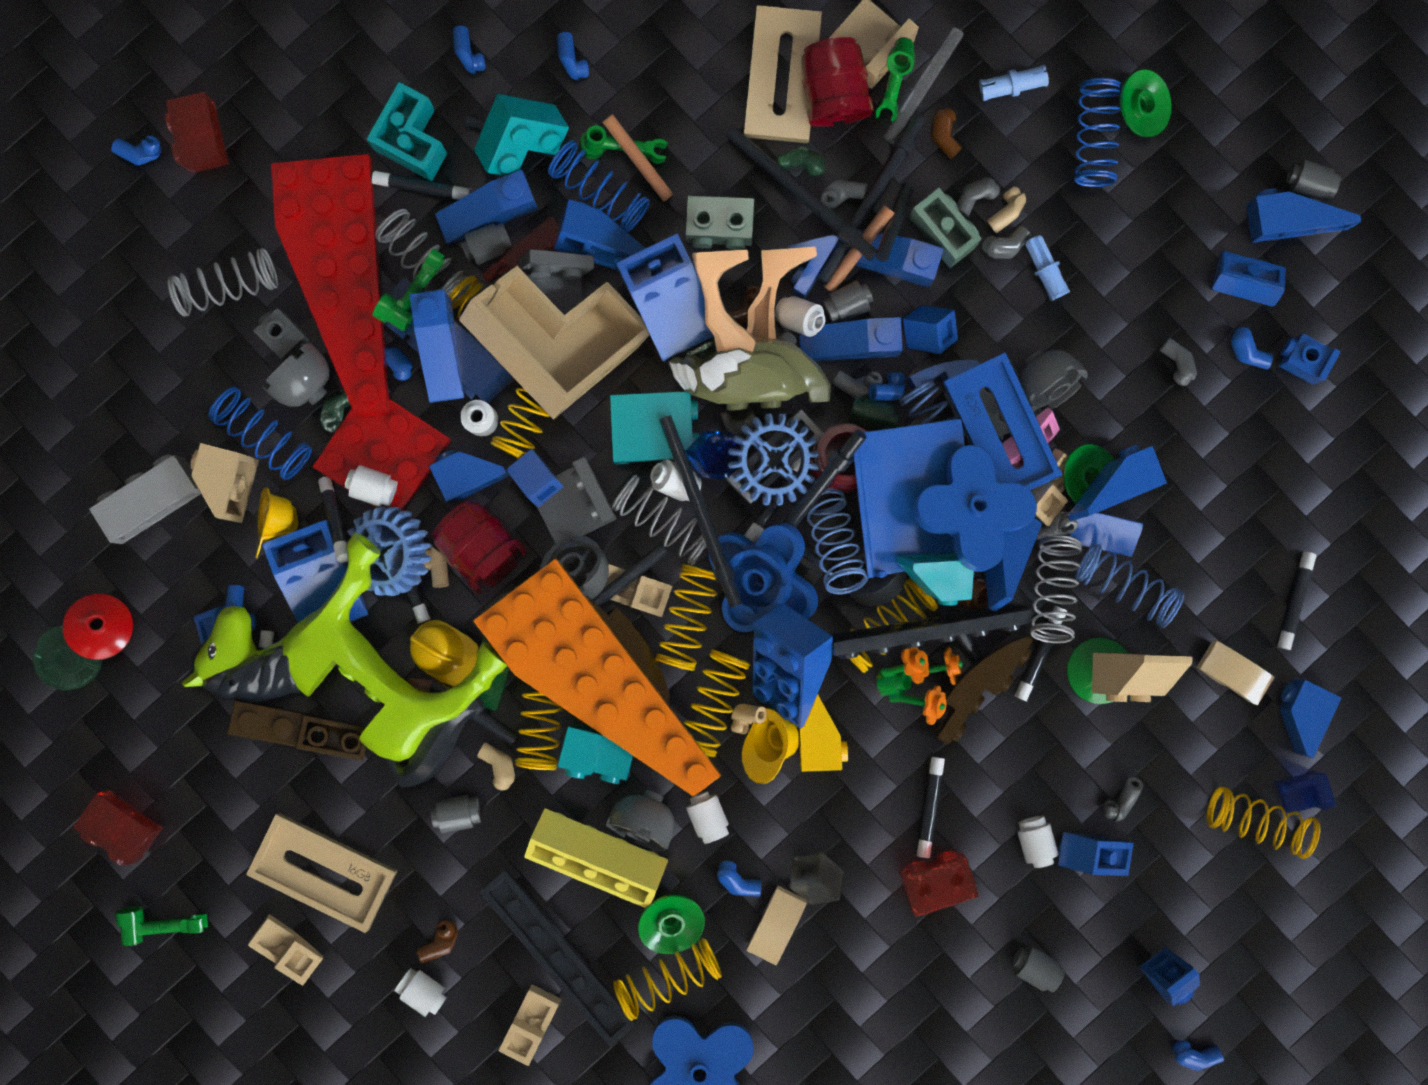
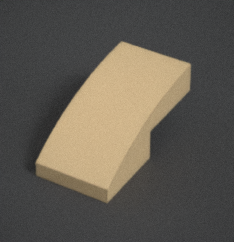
M1056 448L1052 453L1062 476L1032 489L1031 492L1037 504L1035 516L1046 526L1051 524L1068 502L1062 494L1065 489L1063 469L1068 456Z
M609 564V576L606 585L626 570ZM641 575L610 600L662 617L672 586Z
M1214 639L1196 667L1219 684L1227 686L1245 700L1257 706L1275 678L1252 661Z
M777 885L763 912L762 919L748 943L746 951L777 965L808 900Z
M270 914L248 942L249 947L276 963L275 969L302 986L323 959V956L307 941Z
M532 984L499 1052L529 1066L559 1006L561 998Z

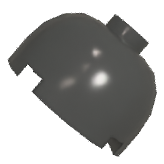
M311 342L300 347L303 353L299 357L289 356L267 378V384L262 385V388L273 399L283 405L296 407L308 401L314 405L327 393L323 387L329 379L330 369L327 360Z
M1059 349L1048 350L1043 353L1042 351H1036L1026 359V366L1022 369L1019 382L1033 412L1040 414L1042 413L1041 407L1048 405L1052 410L1073 396L1081 388L1078 380L1081 376L1087 379L1088 374L1079 360L1068 352Z
M585 536L569 537L570 542L563 545L558 542L553 545L545 554L540 570L557 558L585 596H588L590 599L597 597L605 588L609 576V564L599 545L594 540Z
M645 790L643 795L629 794L621 798L612 809L606 827L623 838L627 835L635 839L634 843L658 851H665V849H668L672 839L675 822L671 810L662 803L663 797L655 792Z

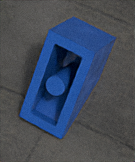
M453 450L435 457L436 463L429 466L446 502L450 504L510 476L507 469L503 466L460 451L454 453Z
M1293 679L1292 682H1289L1284 687L1281 693L1282 704L1279 709L1295 753L1314 758L1342 697L1302 679Z
M1063 832V838L1058 849L1060 855L1058 866L1091 875L1128 876L1134 843L1084 833Z

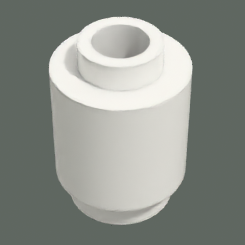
M791 296L782 298L776 306L775 318L780 322L781 326L802 335L812 337L825 324L823 307L813 302Z
M473 400L463 407L461 422L472 434L488 436L497 428L498 415L494 408L485 401ZM482 412V420L473 422L475 415Z
M666 459L656 464L650 476L653 489L679 501H689L675 462ZM693 471L698 487L701 489V478Z
M359 465L356 470L351 469L349 471L345 488L349 489V497L379 507L382 504L390 506L398 481L392 480L391 475Z
M705 791L690 798L691 804L686 807V810L698 838L702 837L704 844L711 843L729 834L726 827L729 823L716 794L710 796L708 791Z
M1035 816L1019 821L1020 830L1017 833L1026 863H1033L1034 868L1052 865L1054 863L1053 858L1059 854L1050 823H1046L1044 816Z
M412 968L408 970L394 990L401 995L400 1000L424 1017H426L429 1011L435 1015L447 998L442 995L445 987L422 971L416 972Z

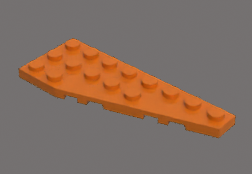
M557 558L473 620L515 676L693 797L721 777L720 772Z

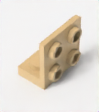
M862 0L829 39L851 37L856 40V44H859L861 47L864 64L867 69L868 87L872 89L889 70L887 58L889 51L894 47L895 41L901 37H907L914 42L919 27L910 19L901 27L873 2Z

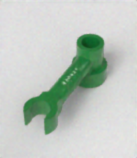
M907 37L897 39L894 47L889 51L887 67L891 73L884 98L878 102L876 109L877 118H879L882 109H890L893 112L891 122L897 117L898 104L896 101L902 78L912 71L915 62L914 44Z
M598 125L589 127L579 142V150L585 149L583 156L588 159H598L606 149L625 152L615 138L606 135L605 130ZM665 140L634 141L643 155L653 163L661 164L665 161L666 156L657 155L654 152L656 147L666 148L668 142Z
M433 248L401 299L397 300L388 293H385L374 308L372 316L384 324L389 322L401 331H406L413 320L412 313L409 311L411 309L410 294L423 291L430 279L442 267L445 256Z
M142 906L126 907L115 911L116 926L120 927L123 946L142 943L143 935L174 932L200 933L203 932V928L208 927L207 914H196L171 920L146 921L144 920Z

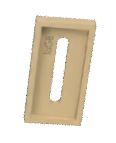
M757 5L744 135L747 138L809 143L810 124L807 115L809 105L806 91L802 84L801 57L807 46L819 41L822 12ZM788 33L792 36L793 43L785 113L778 116L773 112L779 42L780 37Z
M278 813L275 815L246 875L366 933L369 931L398 870ZM292 850L360 883L363 887L362 893L360 895L351 894L349 891L319 876L302 870L285 859L286 851Z

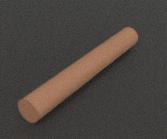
M611 114L602 123L660 199L665 202L673 195L672 191L615 116Z
M884 205L861 236L871 244L894 215V212ZM852 246L840 262L828 284H823V286L831 292L835 291L861 258L862 254Z

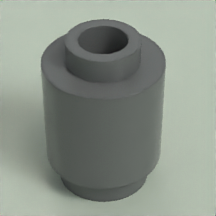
M1302 159L1299 164L1294 163L1292 165L1286 182L1290 184L1289 189L1292 192L1320 201L1324 198L1331 200L1338 190L1341 175L1335 173L1333 168Z
M491 223L464 234L466 241L461 243L468 261L475 259L477 265L504 255L507 249L513 247L503 223L497 225Z
M856 280L829 293V297L822 300V303L833 324L839 321L847 322L870 311L869 303L874 300L866 283L860 285Z
M467 794L436 800V807L430 809L433 827H439L441 833L473 828L474 824L481 823V812L477 796L469 797Z
M1031 945L1025 949L1020 948L1012 961V966L1015 967L1014 975L1041 991L1055 992L1065 975V969L1060 966L1059 961Z

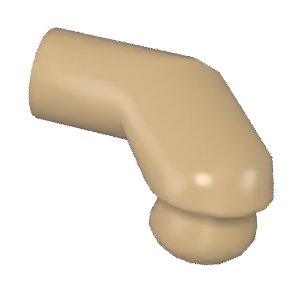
M1014 186L1004 193L1003 198L1007 201L1008 205L987 220L996 233L1017 219L1026 203L1025 193L1021 194L1018 187Z
M431 546L426 549V554L432 559L424 563L427 569L431 570L433 587L449 586L447 559L439 550Z
M749 704L737 705L731 717L733 720L731 730L739 734H747L749 724L751 725L752 722L761 724L766 720V709Z
M485 742L477 757L492 765L494 775L492 782L494 787L498 790H507L515 778L512 759L506 753Z

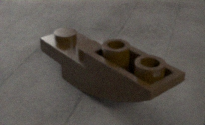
M586 596L663 699L668 702L671 697L664 676L654 655L639 632L617 607L605 613L592 599Z
M1020 636L990 650L979 661L970 665L958 677L957 685H951L946 691V705L951 707L933 736L948 745L952 740L957 742L967 727L964 721L969 713L975 714L983 704L985 697L982 696L984 690L994 696H997L999 692L1005 693L1014 680V676L1011 675L1017 664L1022 666L1032 652V648L1029 646L1033 639L1028 636Z
M239 700L234 701L227 730L228 735L294 746L300 750L363 761L366 746L359 741L366 726L269 704L266 706Z

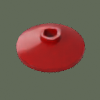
M92 594L77 600L68 609L63 620V635L66 643L75 653L87 659L101 660L118 654L126 647L133 632V619L128 608L119 599L106 594ZM95 619L103 621V626L99 630H92L90 628L91 622Z

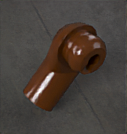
M950 108L938 110L932 119L931 138L952 159L962 147L951 136L952 124L956 120L955 112Z
M748 287L745 290V297L740 309L727 312L739 325L748 323V309L760 293V287Z
M449 920L440 921L436 926L437 932L434 941L417 948V954L421 963L442 957L452 951L458 936V928L454 922Z

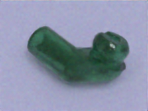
M799 147L777 155L778 164L784 170L802 165L808 167V172L811 176H819L826 169L823 155L805 147Z
M345 390L330 397L323 404L320 423L327 432H334L340 427L345 408L350 406Z

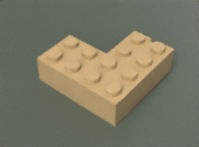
M518 266L498 279L494 286L490 285L471 299L459 319L553 420L636 351L650 335L642 318L608 282L567 314L563 315Z

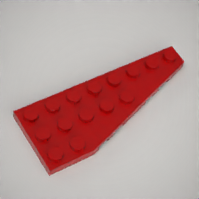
M369 154L271 163L275 227L353 412L356 415L390 412L384 324L372 316L374 308L382 298L378 241L375 238L377 227L374 186L372 184V159Z

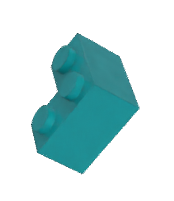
M398 82L366 140L376 152L430 181L434 179L448 154L440 141L423 133L435 111L429 98Z
M497 94L474 151L487 173L506 176L520 170L528 150L556 155L569 126L555 105Z
M574 722L568 726L558 767L565 769V775L574 778L584 779L585 776L592 775L595 772L601 774V780L619 784L620 779L627 780L634 756L592 727Z

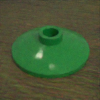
M1150 70L1136 71L1126 79L1120 95L1121 112L1126 124L1139 136L1151 137L1158 135L1167 126L1171 115V97L1168 87L1158 74Z
M1092 444L1080 446L1074 449L1065 461L1063 469L1064 485L1068 495L1076 504L1108 462L1115 460L1107 450L1100 446Z
M1093 638L1079 644L1069 657L1067 663L1068 682L1073 691L1087 702L1094 704L1114 702L1106 701V694L1092 693L1093 653L1128 654V652L1120 644L1110 639Z
M681 895L661 897L653 901L642 912L638 922L640 939L647 948L660 954H675V951L682 952L690 948L691 944H695L701 937L705 926L704 914L700 906L688 897Z

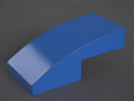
M978 360L946 362L924 369L910 376L906 382L911 391L931 379L935 380L941 376L943 381H946L980 364Z

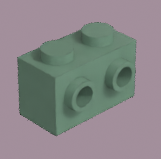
M940 188L916 205L909 216L910 221L929 244L944 248L941 258L949 268L974 250L981 240L979 232L973 223L962 216L954 200L949 195L944 194Z
M688 196L687 243H693V247L711 248L712 244H725V248L731 250L745 249V245L752 246L754 199Z

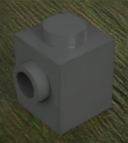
M278 308L275 311L265 313L258 321L259 326L254 330L283 361L291 355L298 357L303 352L300 347L308 342H313L286 313Z

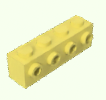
M544 809L530 838L524 856L526 859L644 908L651 905L668 863V859L659 856L655 852L646 851L628 843L624 839L615 838L598 831L590 825H584L567 818L561 813Z

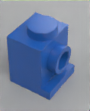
M1303 333L1287 340L1280 352V355L1284 357L1279 367L1315 385L1326 380L1341 351L1336 348L1331 349ZM1306 352L1314 356L1311 361L1307 359Z

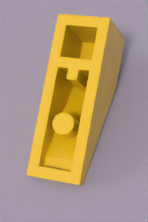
M817 694L804 727L799 728L800 769L802 772L842 770V762H848L847 741L841 742V736Z

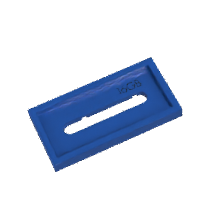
M1006 352L942 382L959 419H962V426L971 445L982 448L992 458L998 483H1017L1032 490L1062 476ZM983 387L990 389L993 393L996 404L1017 445L1016 447L1023 459V465L1019 469H1015L1011 465L980 398L979 391Z

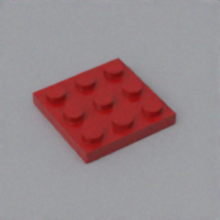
M390 399V412L356 415L353 409H351L313 468L344 488L349 471L351 469L356 470L359 465L391 475V479L398 481L390 506L386 507L395 506L401 508V511H405L431 472L429 466L436 463L435 457L445 451L451 439ZM370 504V505L373 506L374 508L379 507V506Z

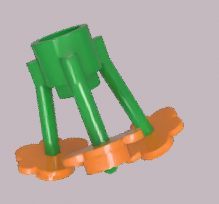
M918 647L904 649L901 652L903 664L879 670L877 687L881 695H889L891 703L905 702L923 706V715L926 716L927 724L933 725L936 719H939L946 710L945 693L941 692V687L936 685L933 690L929 689L925 699L903 694L911 688V679L914 683L919 684L929 674L946 670L952 685H957L958 675L962 674L963 663L958 654L954 655L950 647H947L944 651L946 663L929 666L926 653L922 650L919 651Z

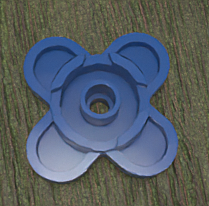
M968 445L958 449L948 459L946 465L948 485H934L922 491L914 501L913 514L919 526L927 532L934 534L949 533L955 539L956 553L961 563L972 571L983 572L996 566L1003 558L1005 551L1003 531H1017L1030 524L1035 518L1037 504L1033 494L1025 486L1017 483H998L996 481L994 463L990 455L980 447Z
M787 523L774 524L761 533L756 543L735 532L726 533L718 537L728 565L732 564L736 577L733 579L743 602L741 605L730 608L725 596L722 602V613L730 627L740 632H750L754 630L755 621L782 602L806 619H809L815 613L818 606L816 590L807 580L796 573V567L804 555L805 543L801 533L794 526ZM709 554L710 564H711L713 570H715L714 564H713L712 559H711V556H710V554Z
M681 1016L667 1017L658 1023L652 1038L653 1050L666 1068L655 1076L649 1085H740L734 1075L742 1070L753 1056L752 1036L743 1025L735 1022L723 1023L709 1034L701 1035L688 1019ZM697 1069H703L706 1075L696 1076L693 1073Z

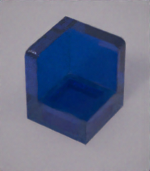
M704 431L685 451L699 478L728 479L738 469L728 467L729 462H738V456L728 454L729 449H740V445L732 440L735 436L732 432Z
M1311 771L1276 782L1286 813L1300 812L1313 807L1321 810L1337 807L1327 774Z

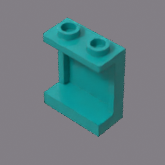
M688 392L610 395L613 462L615 465L629 464V462L674 460L659 419L669 415L673 418L688 460L694 461V453H700L699 433H693L692 420H698V400H691V394Z

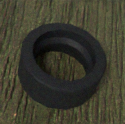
M863 541L856 544L860 547L858 553L842 560L858 559L866 564ZM851 547L844 556L852 554L857 548ZM846 563L841 565L839 570L851 567L858 568L861 563ZM906 572L888 574L883 581L875 586L861 587L849 594L862 605H883L900 593L907 579ZM857 573L840 576L845 588L857 584L855 582Z

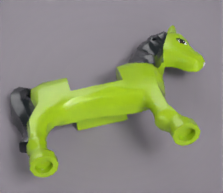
M356 532L353 533L346 544L348 566L334 592L317 611L309 614L296 624L279 642L257 651L252 640L251 617L245 608L230 606L223 608L218 613L209 638L191 658L192 674L183 681L182 685L184 687L202 686L204 689L218 694L223 700H239L251 703L283 697L289 693L298 694L303 692L306 696H310L333 667L338 664L341 674L349 680H357L366 688L364 691L369 698L377 703L382 702L385 704L363 731L359 741L376 755L384 758L391 776L401 787H410L430 780L453 752L458 736L467 720L486 708L485 702L479 695L489 690L495 677L507 667V664L494 647L489 643L483 642L477 650L476 664L473 670L461 683L440 693H428L415 689L381 659L372 645L350 623V609L356 599L370 588L372 584L370 565L377 560L381 552L369 539ZM409 759L408 764L404 766L398 762Z

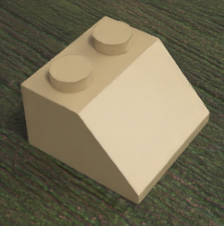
M200 443L199 450H195L191 458V469H193L191 476L216 518L242 523L259 460L241 453Z
M1093 653L1092 693L1106 694V701L1127 702V695H1130V701L1151 702V696H1165L1192 664V657Z

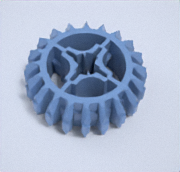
M766 414L764 426L755 417L752 419L755 430L752 431L748 426L743 425L741 430L747 437L745 439L739 436L733 437L732 440L741 445L739 450L729 449L728 454L738 456V462H729L728 467H739L740 473L734 474L731 478L733 481H739L742 478L745 480V483L739 488L742 493L746 492L750 487L753 488L750 494L751 500L755 501L759 494L763 493L762 503L764 505H769L771 495H775L777 505H783L782 494L786 493L789 501L793 502L796 500L793 492L795 488L801 494L807 492L806 487L801 484L803 480L808 483L815 482V478L808 475L807 472L808 469L819 470L818 464H810V458L819 457V452H809L808 446L814 445L817 441L815 438L804 441L802 437L808 433L809 429L805 426L796 432L795 428L798 425L796 418H793L788 426H785L786 417L784 414H779L777 424H773L771 414ZM767 431H778L788 435L790 438L778 447H772L766 441L764 442L759 435ZM751 443L758 451L761 459L760 464L752 474H750L747 467V452ZM797 445L801 462L798 473L795 475L788 465V456ZM772 450V454H776V451H783L778 459L782 468L776 469V466L765 468L770 460L766 451ZM776 472L781 477H784L788 484L779 488H767L760 485L758 481L769 473Z
M381 506L374 510H367L363 513V517L354 520L356 527L347 531L350 536L354 532L363 535L381 551L377 560L370 565L372 584L368 591H374L375 595L396 596L399 593L409 592L413 589L412 586L422 582L420 575H425L428 572L424 563L432 559L426 554V549L432 545L427 542L425 543L423 539L428 532L418 529L421 520L411 519L412 512L401 511V508L395 506Z

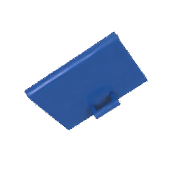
M962 419L863 432L867 439L853 455L867 578H883L887 574L905 572L897 563V556L956 552L955 539L949 533L934 534L927 532L919 526L913 514V504L916 497L926 488L934 485H948L946 474L947 461L954 452L965 446Z

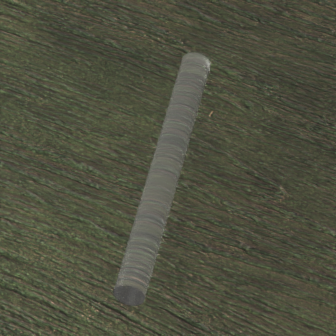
M952 28L897 114L896 119L883 136L887 142L893 144L898 135L903 131L964 34L961 30Z

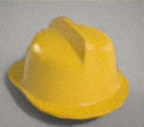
M268 487L263 489L259 502V538L255 558H258L262 543L295 532L298 528L297 511L292 506L291 501L284 497L270 494Z
M440 620L428 621L420 625L410 637V653L414 663L421 670L444 684L456 686L475 667L476 653L479 649L478 645L469 636L448 623Z
M765 708L767 717L763 723L753 722L742 748V763L745 772L751 780L761 784H766L775 778L784 760L796 753L800 742L797 726L791 721L782 718L773 709Z

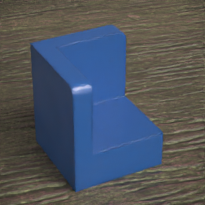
M921 305L903 318L906 344L909 349L941 354L958 340L954 310Z
M533 449L529 450L507 469V472L523 493L538 508L564 488L548 465Z

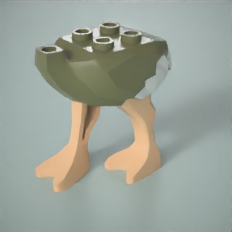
M816 247L761 250L763 282L760 293L748 309V327L746 330L726 312L720 297L718 281L725 271L748 260V251L731 250L692 253L695 271L701 283L705 299V324L714 335L717 350L705 359H700L696 355H687L685 358L675 357L669 361L673 376L684 391L717 404H726L727 410L747 409L748 403L760 402V408L781 407V401H787L804 392H807L809 402L830 401V383L821 367L793 343L776 339L774 307L779 280L791 269L816 257Z

